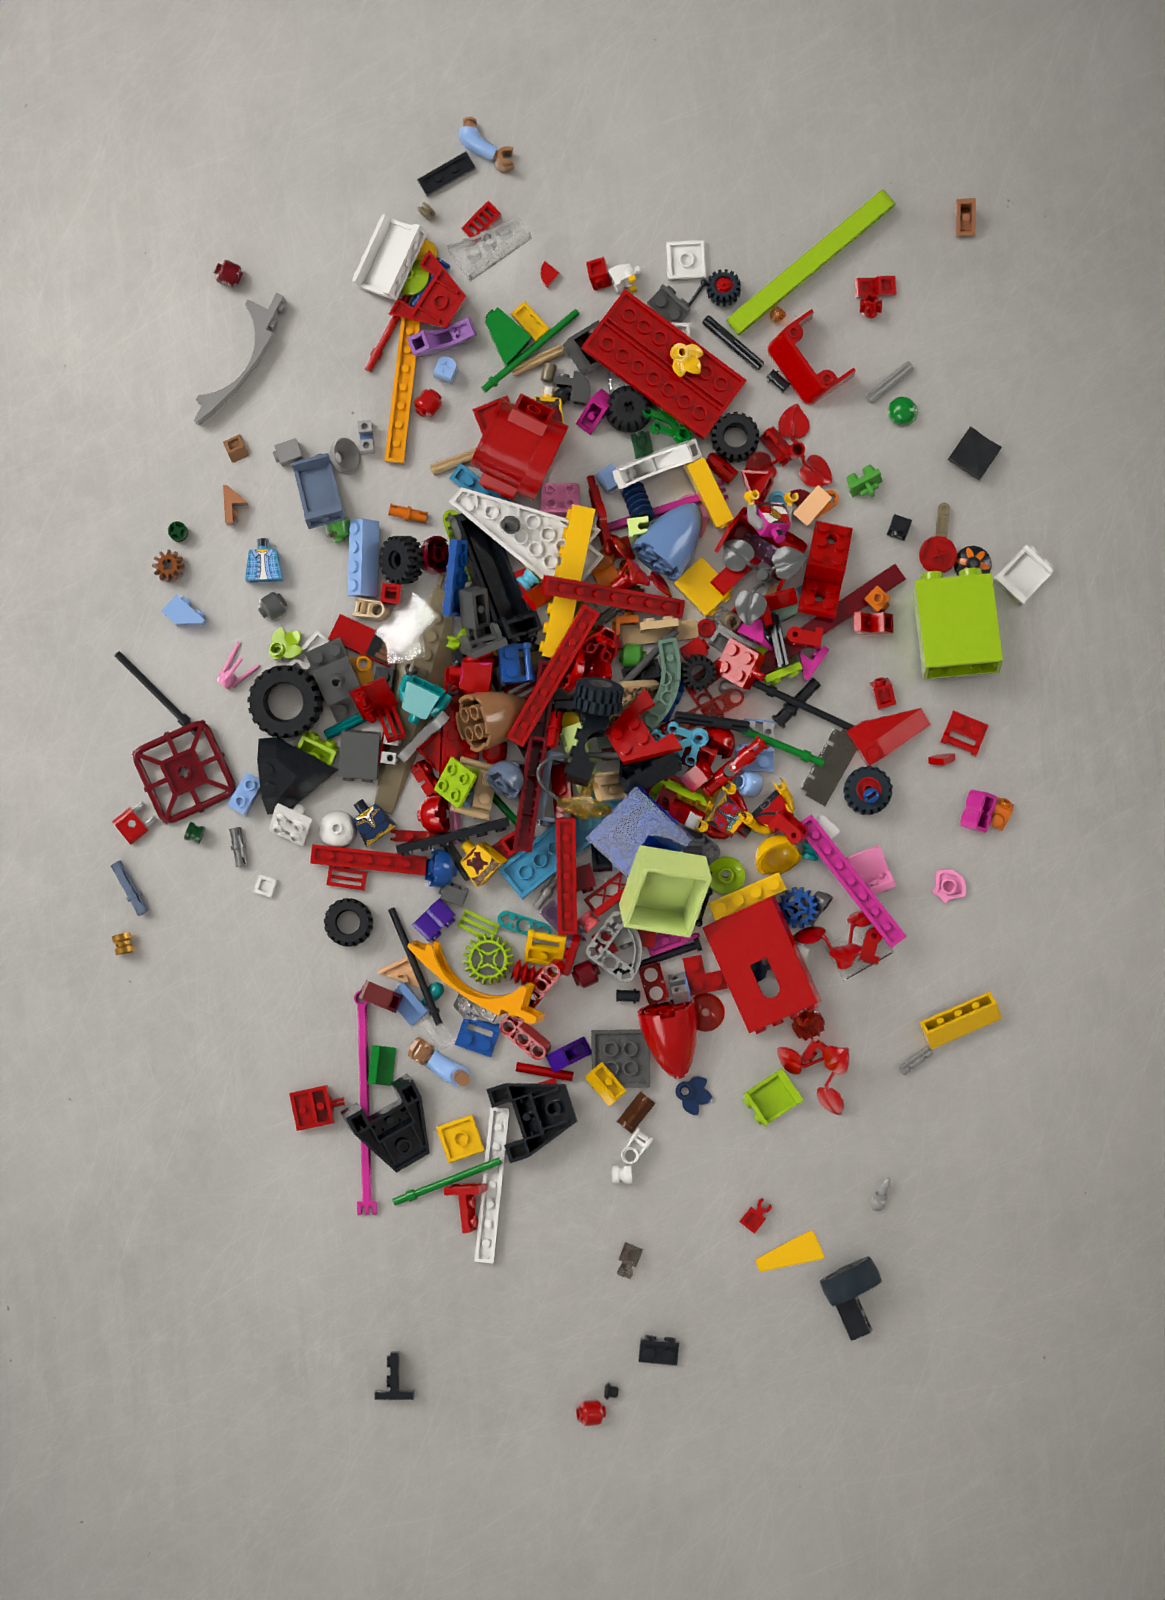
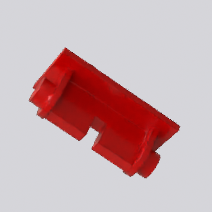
M774 426L765 430L764 434L760 436V441L776 459L787 453L790 445ZM788 456L779 463L784 467L792 458Z
M425 759L416 762L411 767V773L418 783L423 780L426 782L420 787L427 798L438 795L439 793L434 788L439 779L432 772V766Z

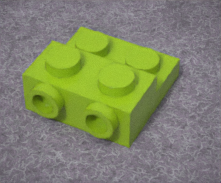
M314 731L305 732L301 736L297 747L332 766L340 749L336 746L337 743L330 739H326V741L320 739V735Z

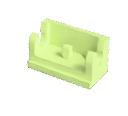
M648 516L627 519L631 546L640 535L648 531L646 529L649 526Z

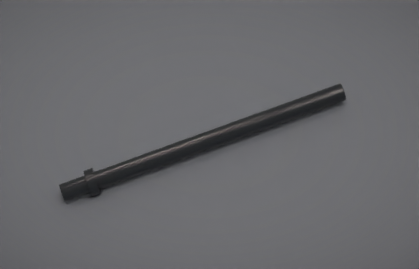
M395 907L390 908L388 912L429 1008V1016H432L436 1026L441 1025L443 1022L439 1015L440 1010L434 1003L415 955L407 947L410 942Z

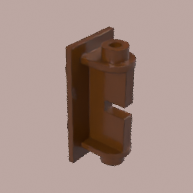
M640 1091L617 1122L632 1134L655 1105V1102Z

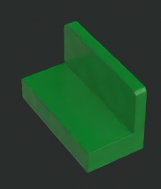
M372 1045L368 1084L391 1086L396 1056L395 1047Z

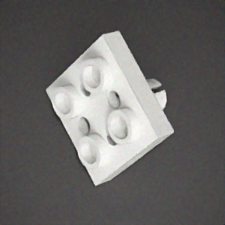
M278 803L274 809L269 831L289 839L295 844L304 846L313 819L303 815L306 809L300 804H296L292 810Z

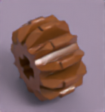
M167 549L166 555L160 551L161 558L154 557V560L158 563L152 564L153 568H158L154 571V574H160L159 579L161 581L165 577L167 582L171 581V577L175 581L178 580L176 574L183 575V572L179 569L185 568V565L180 563L183 561V558H177L178 552L176 551L172 555L169 549ZM171 562L173 567L166 570L165 564Z

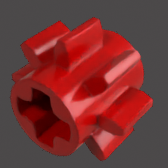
M874 294L866 295L864 299H860V313L864 312V316L867 318H875L878 313H882V300H878V297Z

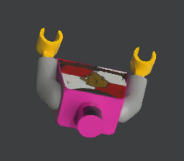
M758 490L747 491L744 494V499L749 502L746 514L749 524L762 537H773L776 543L784 541L786 532L791 528L794 513L792 505L793 502L798 500V493H794L792 498L790 497L791 492L786 493L784 501L787 503V506H785L784 503L756 502L754 500L759 498Z

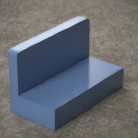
M402 982L394 990V992L403 995L397 1010L412 1026L429 1011L410 988Z

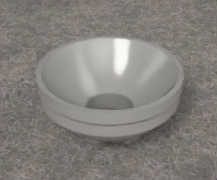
M340 438L334 441L330 448L331 463L339 471L351 472L358 467L360 454L352 440ZM336 452L340 454L341 462L337 461Z

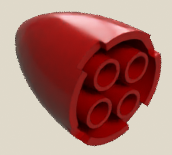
M671 999L670 1002L649 1004L637 1011L639 1025L653 1057L669 1076L674 1077V1079L684 1078L691 1067L697 1041V1020L693 1001L674 1005V1000Z

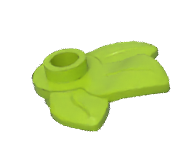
M279 627L271 637L272 643L269 646V655L273 659H293L301 654L303 650L298 646L301 640L300 631L285 633Z

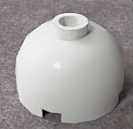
M332 811L322 818L319 825V835L327 846L345 848L355 840L357 827L353 817L348 813Z

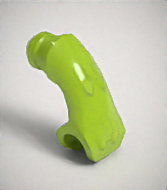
M461 625V630L457 637L447 636L449 642L446 647L458 649L461 646L459 636H467L466 628Z

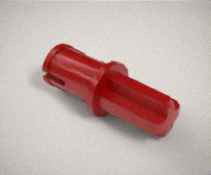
M556 711L551 712L550 725L547 727L548 737L546 745L550 749L558 747L559 736L562 733L563 713L558 711L557 718Z

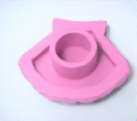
M938 870L936 872V888L932 890V893L940 897L945 904L949 899L964 897L966 895L965 880L954 870Z

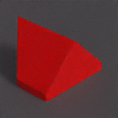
M741 469L745 491L758 490L759 498L754 501L764 502L774 484L772 472Z
M436 732L416 750L439 772L441 732Z

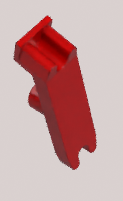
M391 830L390 832L396 836L390 838V840L395 842H411L437 835V833Z

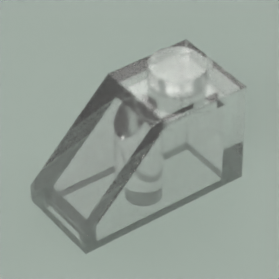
M460 993L453 1005L464 1019L494 1022L497 1017L496 1014L473 1003Z

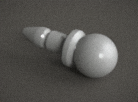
M890 1177L886 1178L879 1192H875V1196L870 1200V1206L874 1211H881L885 1207V1200L888 1198L886 1193L891 1182Z

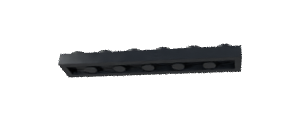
M508 817L395 846L398 854L408 856L413 854V850L420 849L423 852L431 850L433 845L439 844L440 847L450 845L452 840L458 839V842L469 840V836L472 835L482 837L488 835V831L502 832L507 830L506 827L510 826Z

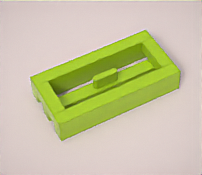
M465 909L457 925L472 934L479 935L483 939V934L463 925V922L466 921L495 935L500 925ZM467 914L495 927L494 930L466 918Z

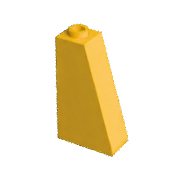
M701 456L693 462L683 464L682 466L714 527L722 529L730 525V521L734 518L705 458Z

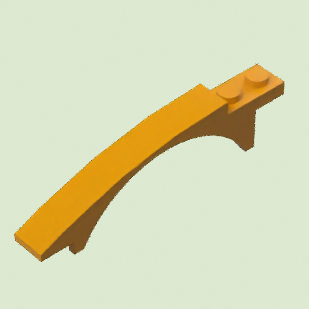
M418 940L408 943L407 947L425 966L444 983L473 1003L498 1016L507 1013L512 1017H520L524 1019L525 1023L531 1025L543 1021L545 1013L529 1006L534 984L528 983L525 986L523 985L510 994H485L469 987L455 975L445 959L440 942L435 940L433 945L430 943L425 944Z

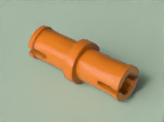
M392 503L388 512L389 516L404 518V521L412 520L423 524L426 523L428 512L411 509V506L402 507Z

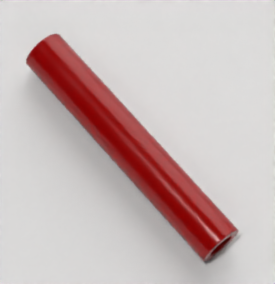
M517 1062L515 1070L516 1072L572 1081L574 1075L572 1071L559 1070L553 1073L549 1067Z

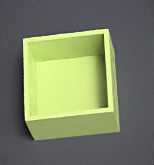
M639 845L619 902L623 926L690 938L712 879L706 856Z

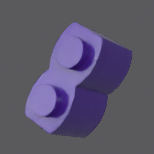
M439 898L412 926L428 942L431 939L435 941L441 936L442 933L440 931L443 927L449 928L456 921L454 919L456 914Z

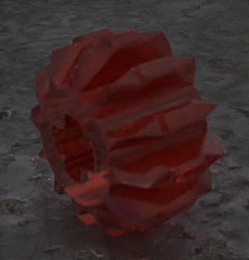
M804 1009L800 1016L792 1019V1029L799 1039L802 1038L807 1041L810 1038L813 1040L815 1036L820 1037V1032L824 1031L825 1020L818 1010L808 1012Z

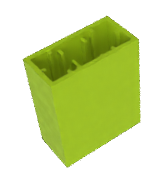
M966 568L958 572L959 576L943 577V573L940 571H930L923 573L920 576L921 580H915L913 601L923 680L1000 673L1003 656L992 573L982 574L980 568Z

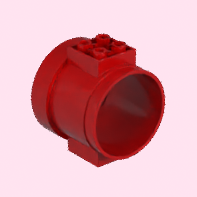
M520 393L515 404L501 398L469 465L483 472L478 484L487 490L499 493L500 496L506 499L513 500L515 494L518 493L534 501L569 426L552 418L555 409Z

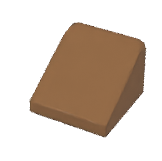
M240 434L223 441L232 463L249 456Z

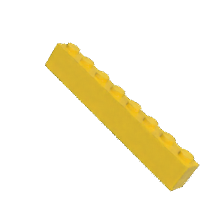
M574 504L572 509L568 508L566 519L569 520L568 528L564 527L562 534L565 543L564 546H560L558 557L561 558V563L556 565L554 576L581 581L595 509ZM554 596L553 602L548 603L546 614H550L549 622L545 621L543 633H546L545 641L541 640L539 652H542L543 657L551 658L573 621L577 600Z

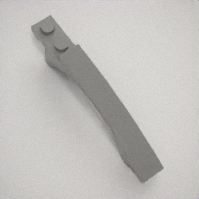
M276 292L268 309L247 299L245 305L251 314L255 329V345L252 357L243 373L230 385L213 393L198 395L196 401H198L201 407L194 419L196 424L201 425L239 390L257 367L275 337L273 332H270V329H274L278 313H282L286 303L284 302L283 295Z

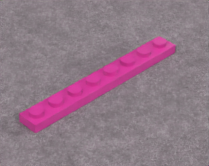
M812 814L801 821L808 830L807 842L889 947L893 948L906 938L905 933Z

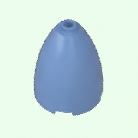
M687 503L666 512L646 528L648 531L640 535L631 546V549L636 550L638 553L636 557L640 562L652 571L667 575L669 580L677 581L686 569L697 546L702 520L700 507L694 503Z

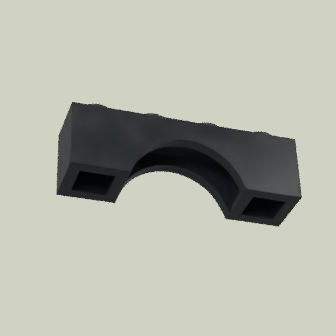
M582 711L579 722H582L581 729L577 728L574 736L577 742L576 745H572L569 756L572 757L571 762L566 763L563 772L567 774L565 781L585 788L588 787L595 763L587 756L585 743L592 738L603 736L610 716L593 715Z

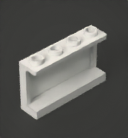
M382 214L377 222L375 232L369 240V245L362 255L358 269L353 275L352 282L360 289L397 301L428 232L418 224L413 223L412 226Z

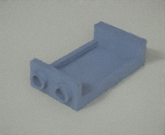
M317 454L314 457L292 462L308 529L345 520L329 454Z
M546 751L545 759L565 755V753ZM564 759L553 760L544 765L542 782L547 788L549 787L552 762L563 763ZM541 787L536 822H539V826L550 827L551 824L555 823L556 818L545 817L548 793Z

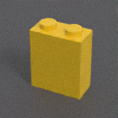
M702 557L674 582V587L705 618L708 615L712 617L719 610L718 606L722 602L726 604L733 597L731 595L733 589L723 596L710 583L718 573Z

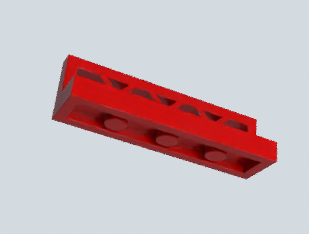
M633 862L583 899L597 918L620 901L625 888L623 887L620 890V885H626L621 883V877L625 872L630 873L629 869L632 868ZM610 884L618 885V891L613 896L606 895V887ZM604 889V894H598ZM594 896H602V904L595 909L589 900Z

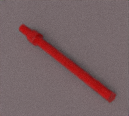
M403 295L401 300L408 304L411 296ZM392 316L376 348H373L370 353L371 357L364 368L366 371L371 372L377 360L381 359L382 351L400 318Z

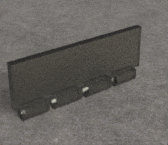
M833 729L828 738V741L833 743V746L825 743L818 756L825 760L823 766L814 764L809 774L815 777L814 780L807 776L801 786V789L806 791L805 796L823 806H826L857 751L844 729L841 731Z

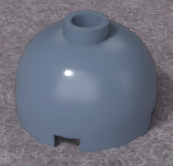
M499 761L485 774V776H488V784L501 795L503 792L509 794L508 798H516L521 792L524 783V776L520 770L521 767L515 762Z

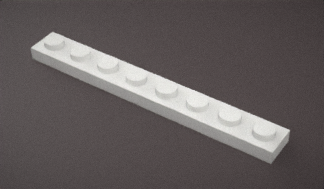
M490 1107L485 1162L500 1157L502 1164L483 1173L482 1183H487V1191L481 1194L474 1262L494 1264L509 1108Z

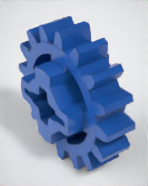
M793 887L792 892L786 890V896L781 895L780 898L783 901L778 902V904L781 906L787 924L790 925L792 923V928H797L799 925L800 929L804 928L805 924L807 926L811 925L810 920H816L817 918L814 914L819 913V910L815 909V906L819 905L818 902L814 903L816 895L810 896L811 890L804 892V887H800L799 890L797 887ZM796 895L792 902H788L792 896ZM793 905H798V907L804 910L798 911ZM803 914H808L805 919L800 920Z

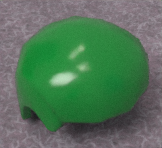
M907 397L895 398L890 402L887 409L890 420L896 425L909 426L916 420L918 415L916 404Z

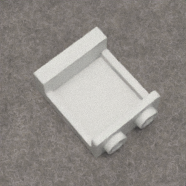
M1027 545L993 580L1020 606L1054 572L1052 569L1053 565L1046 559L1042 560L1038 556L1039 552L1034 547H1028Z

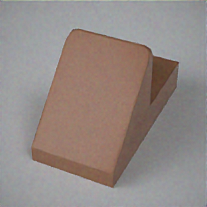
M976 198L956 199L954 207L956 236L975 235Z
M223 485L225 523L227 526L235 525V520H238L237 508H234V506H247L249 504L228 485Z

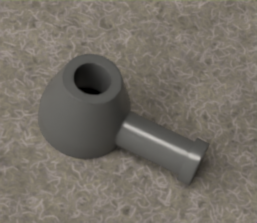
M821 891L815 893L816 898L814 899V903H819L818 906H815V909L819 910V913L814 914L817 919L833 899L830 894ZM810 920L812 927L815 925L816 920Z

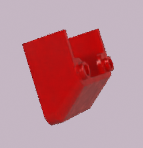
M812 309L784 328L768 344L767 348L771 359L788 383H790L801 401L806 405L817 403L853 378L856 372L855 368H852L839 378L831 370H823L816 374L795 344L803 337L801 326L813 318L814 311Z
M743 507L727 527L714 550L718 553L728 540H743L750 545L752 544L765 557L763 561L771 566H775L772 562V556L778 548L788 546L805 553L807 544L789 531L785 534V540L780 543H776L773 537L760 536L756 529L748 522L746 517L747 507ZM775 569V579L781 581L776 590L780 591L788 579L778 578Z

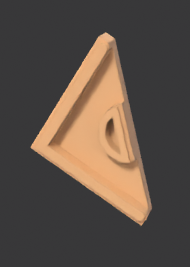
M407 957L378 970L379 974L419 987Z

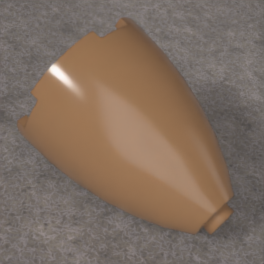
M479 692L462 696L459 699V712H456V724L462 741H467L470 745V750L479 752L509 740L506 738V735L527 699L503 692Z

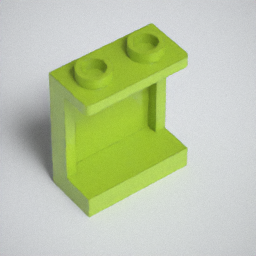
M782 1068L743 1094L745 1098L742 1099L748 1109L752 1107L756 1112L753 1116L758 1124L761 1125L763 1123L764 1126H767L770 1122L804 1101Z

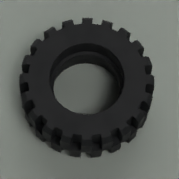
M293 665L274 666L263 671L254 680L255 683L249 689L250 696L247 702H249L250 708L248 710L249 714L251 713L253 716V722L258 724L261 731L267 732L272 737L292 738L309 731L318 722L319 714L323 710L322 701L324 700L314 676L308 674V671ZM284 683L298 688L303 698V707L300 713L289 720L276 717L271 712L268 704L269 694L272 689Z

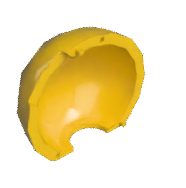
M775 835L766 838L759 845L755 853V865L758 872L762 875H771L777 872L783 874L796 866L801 860L802 855L797 846L788 841L786 835Z

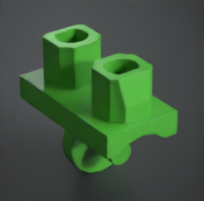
M869 464L862 469L863 477L858 478L856 473L846 477L852 497L861 494V496L869 494L872 498L875 496L874 490L879 488L878 484L883 482L879 469L875 470Z

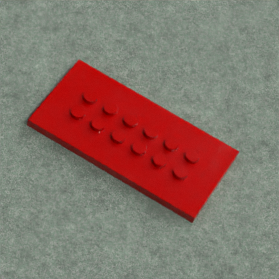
M624 289L580 348L702 440L705 439L714 424L747 381L626 289ZM677 343L685 345L695 344L702 349L703 355L698 358L701 363V372L699 374H692L687 371L682 377H678L672 367L673 359L670 355L673 345Z

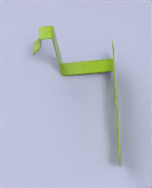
M668 779L667 782L662 780L655 784L644 810H652L656 796L663 784L666 788L693 801L698 800L702 802L704 806H706V800L702 794L696 791L692 793L689 788L685 786L682 788L681 784Z

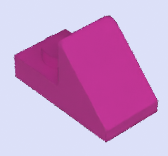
M823 645L821 649L814 651L811 656L814 658L813 660L799 652V659L803 668L802 676L806 683L830 649Z

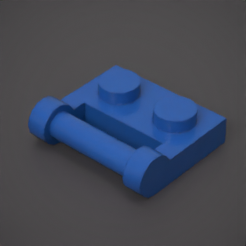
M531 642L507 644V646L497 649L501 684L536 681V675L533 674ZM518 651H523L526 675L521 676Z
M466 1012L455 1045L491 1057L500 1033V1024L487 1022L473 1017L470 1013ZM468 1023L493 1031L492 1037L467 1029Z

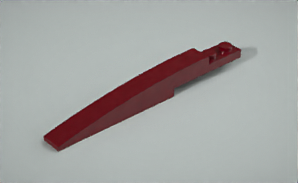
M894 564L840 600L835 620L817 616L803 625L801 629L814 632L816 627L824 628L822 635L824 637L853 617L854 612H860L869 604L865 601V597L876 586H879L887 593L905 581L906 578L897 565ZM786 638L784 639L788 660L807 648L791 645L787 642ZM775 649L764 653L766 658L760 672L766 675L778 668Z
M539 660L536 683L546 668L548 661ZM554 694L526 742L522 771L524 783L519 794L512 850L532 853L541 792L536 771L539 764L546 757L547 727L550 725ZM544 766L540 771L541 780L543 778Z

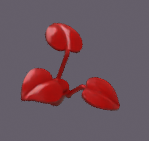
M794 404L786 409L778 421V431L781 436L790 437V440L793 442L788 447L787 453L771 462L770 455L765 452H756L749 457L744 469L770 471L774 478L777 470L773 465L789 456L792 459L801 458L804 466L800 468L799 476L805 485L817 487L832 483V474L826 461L818 455H810L807 461H805V446L802 442L794 439V437L798 439L804 437L810 427L807 416L798 404Z
M610 534L616 549L626 558V564L618 573L619 576L611 582V586L621 589L632 588L637 584L649 586L651 580L659 591L672 597L669 586L664 578L655 571H651L650 575L647 576L634 561L635 554L630 545L619 536ZM629 566L630 574L628 572L624 574L625 570Z
M862 911L849 915L847 922L851 925L848 944L834 948L827 936L824 935L826 933L825 928L819 926L801 929L793 937L796 942L802 944H812L824 939L830 949L829 955L836 959L837 968L848 969L862 951L861 946L852 944L854 927H865L870 925L871 922Z
M826 1046L822 1050L823 1057L803 1064V1059L799 1053L790 1048L778 1047L777 1054L782 1066L786 1071L794 1075L800 1074L802 1068L825 1061V1067L833 1071L824 1088L819 1087L817 1089V1098L827 1111L841 1115L844 1109L843 1098L835 1089L829 1088V1084L835 1073L843 1075L847 1072L849 1048Z

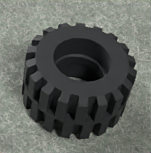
M729 412L724 417L721 416L719 418V421L714 424L711 436L712 447L716 450L718 456L720 455L723 460L727 459L731 463L733 461L739 463L741 460L749 459V456L755 453L760 433L756 422L752 421L753 418L747 417L745 413L738 414V412L733 414ZM730 428H740L745 432L747 440L740 447H732L724 440L725 432Z
M343 898L329 906L328 911L325 913L324 929L333 942L346 947L357 946L365 942L366 938L370 936V932L373 929L372 913L362 902L353 898ZM352 911L360 919L359 928L352 934H345L338 928L337 921L343 912Z

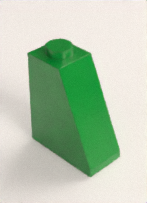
M497 307L495 310H490L485 316V324L504 367H506L532 342V337Z

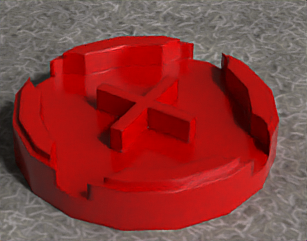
M930 537L920 547V563L929 572L940 571L945 573L952 569L956 563V547L946 537Z

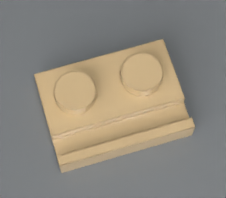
M619 771L592 775L591 779L594 782L592 785L598 803L627 799L619 782Z

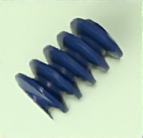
M638 481L623 488L622 497L624 498L630 518L648 516L649 522L652 521L655 513L646 494L644 484Z

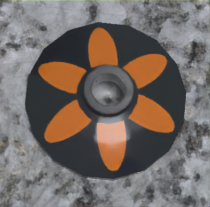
M967 546L957 553L954 571L959 576L958 572L963 569L980 568L982 574H988L992 567L991 558L983 548ZM975 560L977 566L972 567L970 561Z

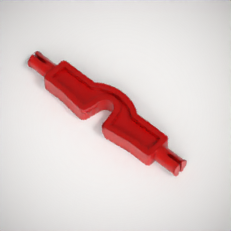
M589 475L587 476L588 493L591 506L595 509V514H597L596 527L601 530L598 533L600 542L604 547L605 555H611L613 551L610 543L611 536L605 506L601 499L599 487L596 485L595 476Z

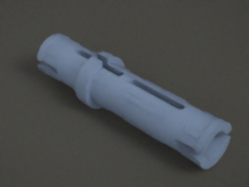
M122 861L113 863L110 867L127 895L126 899L134 907L137 916L148 912L149 910L141 898V892L136 889Z

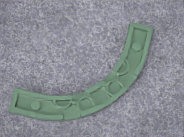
M676 637L657 641L661 661V680L657 694L653 699L656 706L640 715L649 732L668 714L679 689L681 663ZM605 732L602 737H597L599 750L613 747Z

